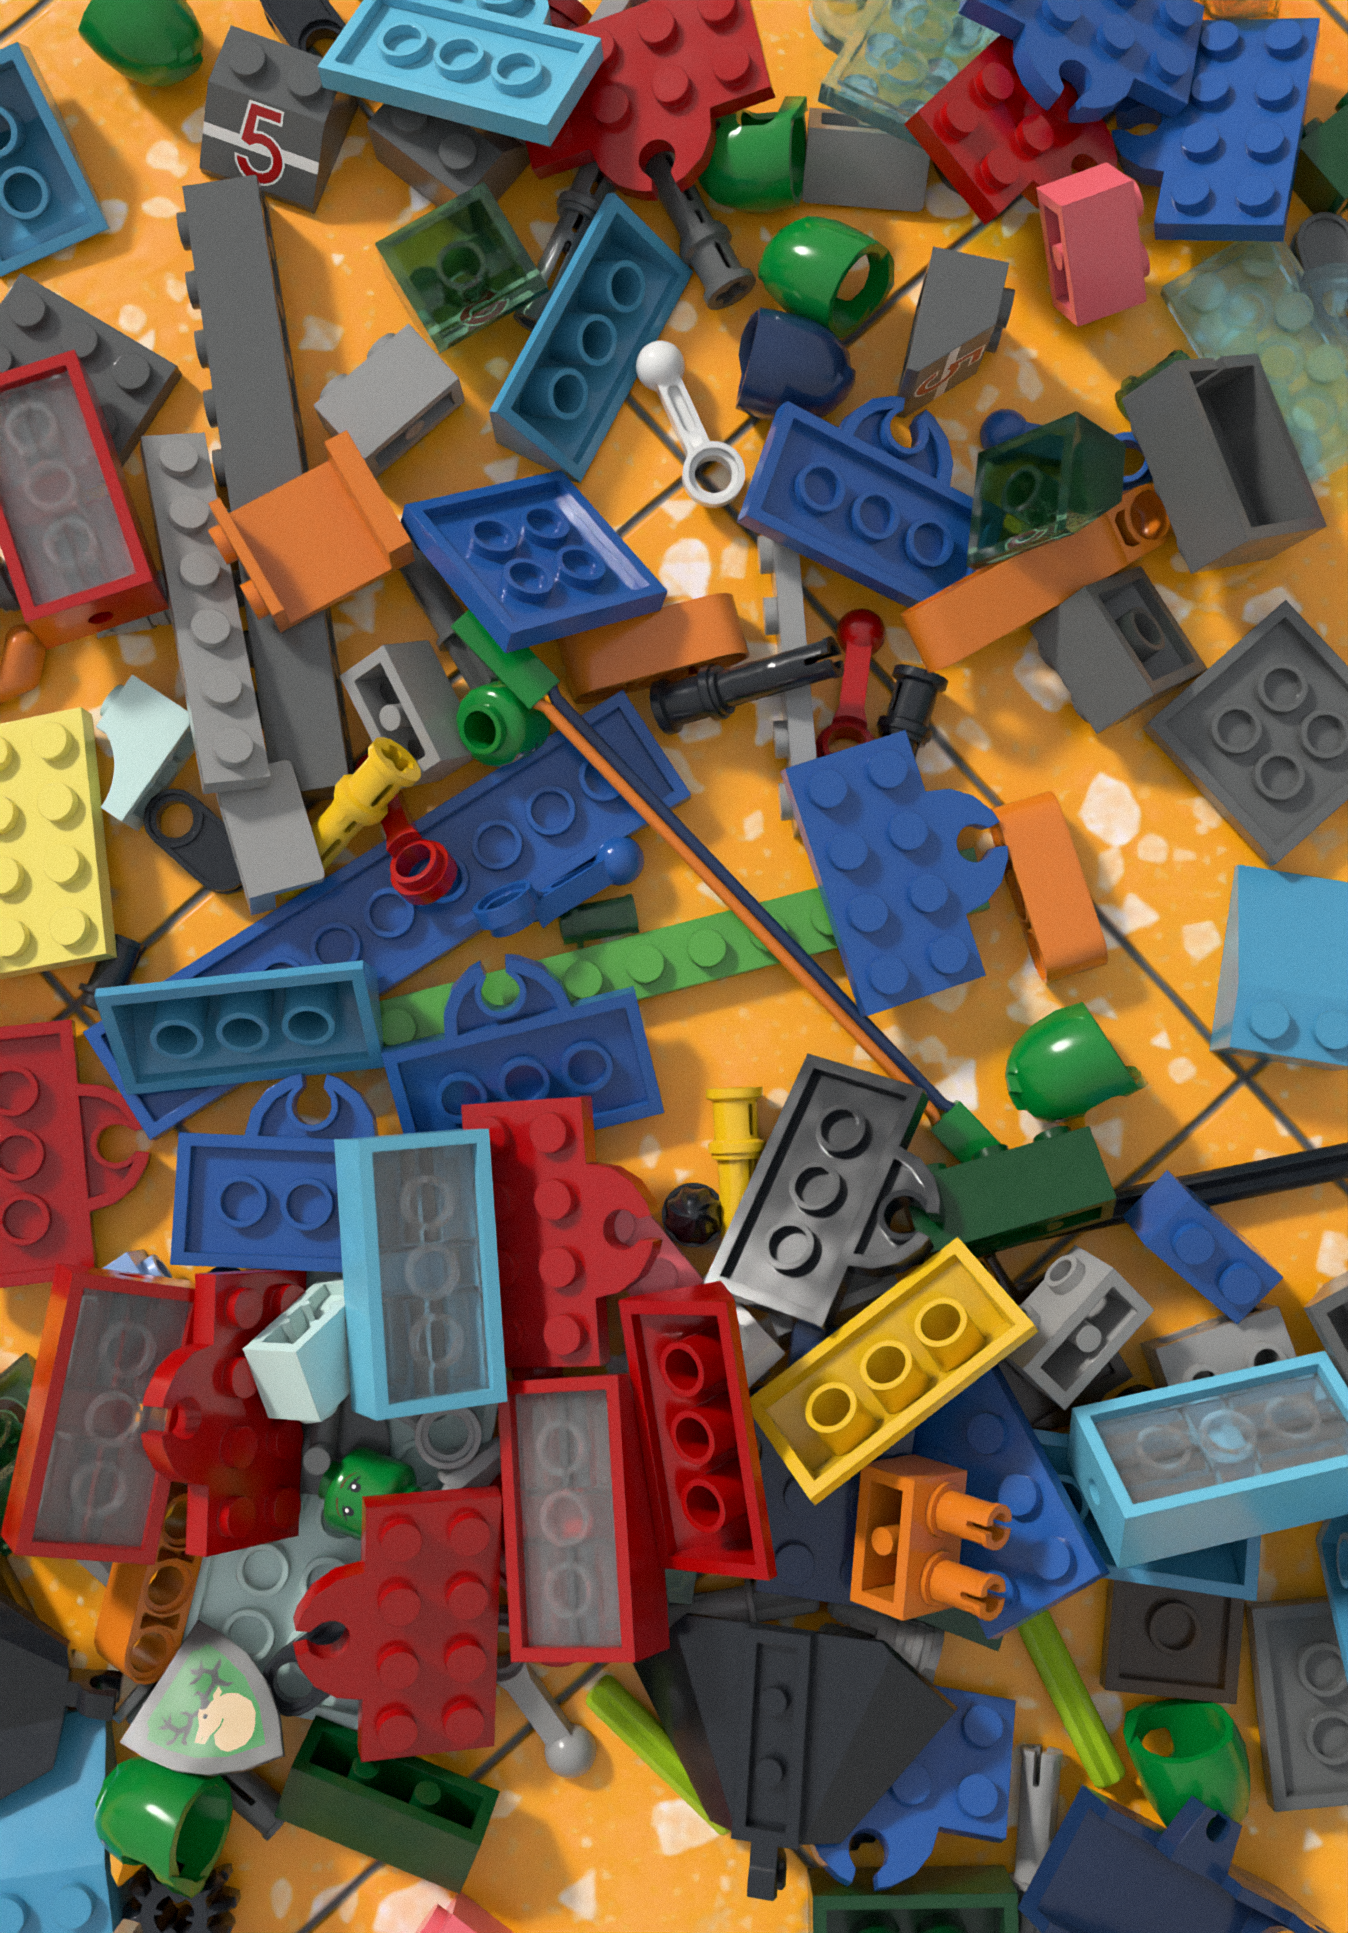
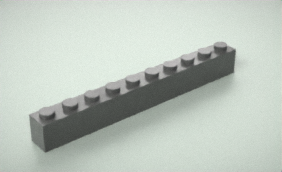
M257 175L182 186L186 211L176 213L182 246L185 251L192 250L194 270L185 272V280L192 308L194 310H201L203 329L194 331V340L202 369L209 368L212 389L203 390V401L210 427H218L221 449L212 450V461L219 487H227L230 503V509H227L228 513L309 471L269 204ZM238 560L239 569L231 570L238 608L245 607L248 630L243 631L249 666L255 670L258 691L254 692L261 728L264 730L268 764L282 760H289L292 763L304 804L334 799L336 783L343 775L354 774L355 763L343 685L340 678L341 672L331 607L280 633L270 615L261 620H258L239 586L250 579Z

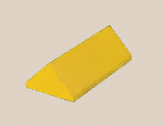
M957 1237L751 1396L753 1418L810 1501L817 1505L1039 1331Z

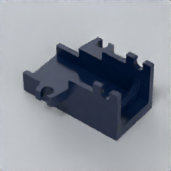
M1083 1784L1017 1907L1041 1933H1278L1287 1930L1294 1933H1335L1279 1887L1231 1862L1242 1825L1228 1814L1218 1809L1216 1811L1213 1810L1202 1800L1191 1795L1169 1826L1165 1828ZM1214 1818L1212 1825L1209 1828H1207V1825L1210 1822V1820Z

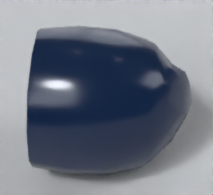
M762 307L750 316L741 334L738 354L741 378L735 409L756 418L773 422L777 409L786 401H789L822 418L832 413L847 399L855 384L856 371L851 367L850 353L831 330L813 320Z

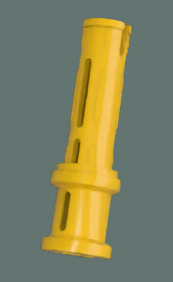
M377 737L368 747L369 757L353 775H343L336 783L332 804L311 825L324 870L342 852L358 831L360 832L364 826H371L381 822L388 813L387 804L402 787H412L421 777V769L417 761L404 747L395 741L385 737ZM310 886L278 895L290 901L306 891Z
M763 1087L705 1089L706 1099L712 1101L714 1140L708 1143V1153L711 1154L712 1160H717L719 1201L722 1205L720 1233L722 1241L758 1164L757 1158L761 1157L766 1146L765 1141L759 1138L757 1099L763 1097Z

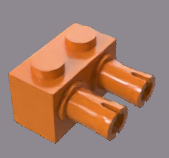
M916 1454L869 1463L860 1473L850 1601L902 1621L953 1607L976 1615L984 1621L994 1620L1001 1613L1005 1598L991 1594L987 1590L998 1593L1005 1592V1581L1000 1575L988 1574L960 1564L961 1539L981 1544L990 1550L997 1551L1001 1549L1008 1541L1011 1528L994 1523L993 1520L996 1519L1005 1523L1012 1521L1010 1508L1001 1503H992L965 1494L967 1470Z

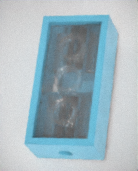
M455 1129L334 1139L351 1410L379 1421L508 1402L489 1129Z
M1326 1351L1072 1408L1067 1460L1117 1568H1126L1348 1514V1387Z

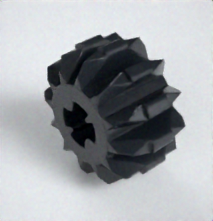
M176 1861L180 1874L185 1864ZM232 1863L222 1864L215 1869L213 1868L206 1880L204 1889L192 1899L171 1892L157 1880L153 1871L146 1865V1871H136L128 1883V1890L134 1897L129 1899L123 1907L122 1918L140 1923L133 1933H231L236 1919L230 1910L236 1908L241 1899L240 1889L224 1885L233 1873ZM187 1899L192 1907L189 1904H184L177 1908L173 1901L177 1904Z

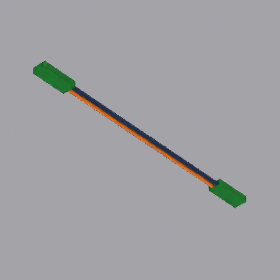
M469 609L450 626L451 630L529 711L533 708L541 711L891 1079L925 1089L929 1101L924 1113L931 1124L927 1129L960 1164L972 1161V1155L981 1149L1001 1144L961 1101L955 1100L951 1102L947 1100L867 1016H860L857 1005L561 695L558 689L560 680L529 647L504 653ZM547 695L549 696L551 703L544 700V698ZM938 1109L944 1112L940 1115Z

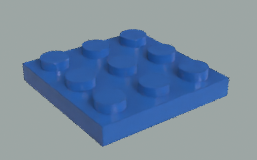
M562 470L404 505L401 524L406 533L504 653L659 611L668 592Z

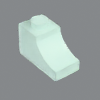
M132 674L125 685L120 684L107 695L100 709L102 718L95 727L107 735L114 755L113 780L101 808L134 830L139 831L144 824V811L150 799L160 791L168 790L195 751L188 711Z
M321 1276L301 1297L243 1348L268 1418L299 1420L306 1424L322 1422L335 1413L338 1405L350 1393L343 1277Z

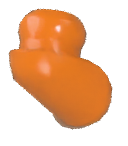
M27 624L15 625L5 635L0 663V704L32 691L39 684L46 656V647Z

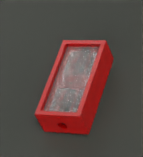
M75 349L0 373V547L25 623L47 649L169 609L168 601L95 386Z
M57 1262L1 1530L2 1538L14 1555L155 1565L171 1481H168L153 1469L143 1448L141 1434L149 1430L172 1432L178 1420V1406L176 1405L173 1409L142 1406L145 1391L157 1367L174 1350L193 1343L195 1283L183 1279Z
M630 1373L558 1376L506 1381L508 1402L498 1403L511 1662L636 1663L670 1649L665 1568H660Z

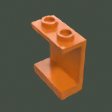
M347 430L324 442L328 461L244 506L228 513L220 497L208 503L218 525L208 529L212 540L227 565L236 560H239L250 580L239 586L258 620L270 615L280 633L415 561L412 542Z

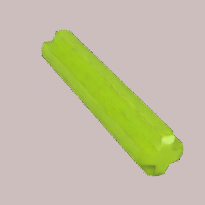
M1046 1610L1017 1627L1090 1780L1098 1789L1107 1788L1122 1780L1126 1769L1049 1611Z
M606 1674L599 1679L586 1696L587 1707L719 1835L724 1836L728 1834L730 1830L709 1820L664 1726L612 1675Z

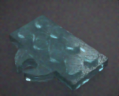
M810 0L808 13L811 29L824 47L838 55L821 82L818 102L923 149L904 124L992 43L999 33L958 14L960 0Z
M1285 239L1283 242L1236 241L1162 286L1160 293L1162 299L1199 359L1213 357L1216 361L1221 356L1258 354L1311 486L1348 465V317L1345 312V304L1348 302V263H1326L1304 272Z

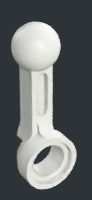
M662 340L653 341L644 346L639 352L636 360V373L645 387L657 392L684 451L686 460L682 470L683 487L688 496L701 506L708 508L725 506L738 496L745 480L743 460L739 453L730 445L709 440L682 380L685 372V361L681 351L670 342ZM716 461L724 465L730 474V484L728 487L717 493L703 490L695 478V471L702 463Z

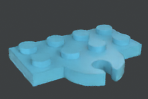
M363 0L317 68L323 88L551 146L604 58L601 38L552 26L548 0Z

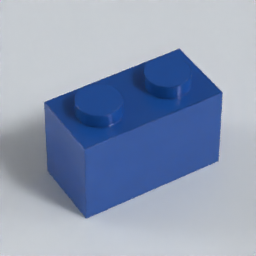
M1168 1170L1123 1215V1218L1147 1248L1237 1325L1284 1278L1250 1241Z

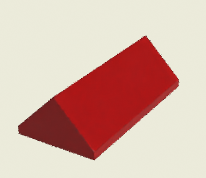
M722 1281L631 1296L619 1300L660 1568L770 1581L777 1576L735 1298Z

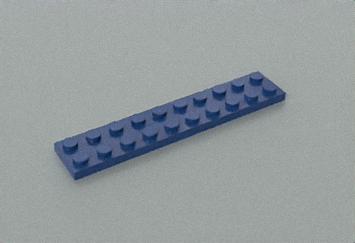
M623 689L581 715L671 811L691 799L690 791ZM558 730L548 736L544 745L530 756L501 766L414 821L423 839L439 842L456 861L457 875L448 892L440 899L426 905H413L408 903L394 889L391 883L390 864L393 857L386 851V840L326 877L322 883L310 887L164 981L364 960L377 969L380 998L485 931L481 929L472 912V907L487 893L500 886L519 880L530 881L533 888L539 891L592 860L607 840L616 837L630 838L649 826V824ZM430 858L419 861L411 869L408 877L421 873L427 867ZM102 1020L83 1032L150 1140H158L245 1084L235 1083L127 1095Z

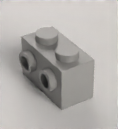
M408 323L397 334L388 333L379 338L368 351L367 359L349 375L342 373L330 380L321 391L320 400L313 406L324 429L332 437L345 430L348 431L376 479L463 404L465 399L459 377Z
M429 640L382 645L340 675L372 742L377 737L391 739L404 747L417 761L421 769V777L413 786L441 781L473 760L470 750L467 749L461 740L457 727L456 714L460 702Z
M1075 1245L1067 1255L1058 1258L1051 1264L1044 1280L1021 1305H1018L1039 1332L1004 1359L1031 1385L1062 1409L1066 1410L1152 1314L1154 1309L1115 1268Z
M1259 1302L1238 1325L1227 1315L1223 1314L1140 1343L1156 1389L1297 1357L1279 1306Z

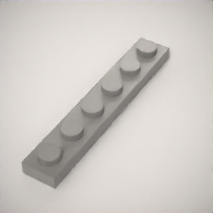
M205 432L141 436V458L203 794L269 787L271 775L230 564L227 565L208 532V529L218 525L208 505L209 502L217 499Z
M758 536L760 574H771L773 597H763L764 633L765 636L776 635L777 654L807 645L799 553L765 536ZM811 685L770 696H781L783 720L773 721L775 759L786 758L787 768L816 759ZM778 783L780 820H792L793 837H801L784 783Z

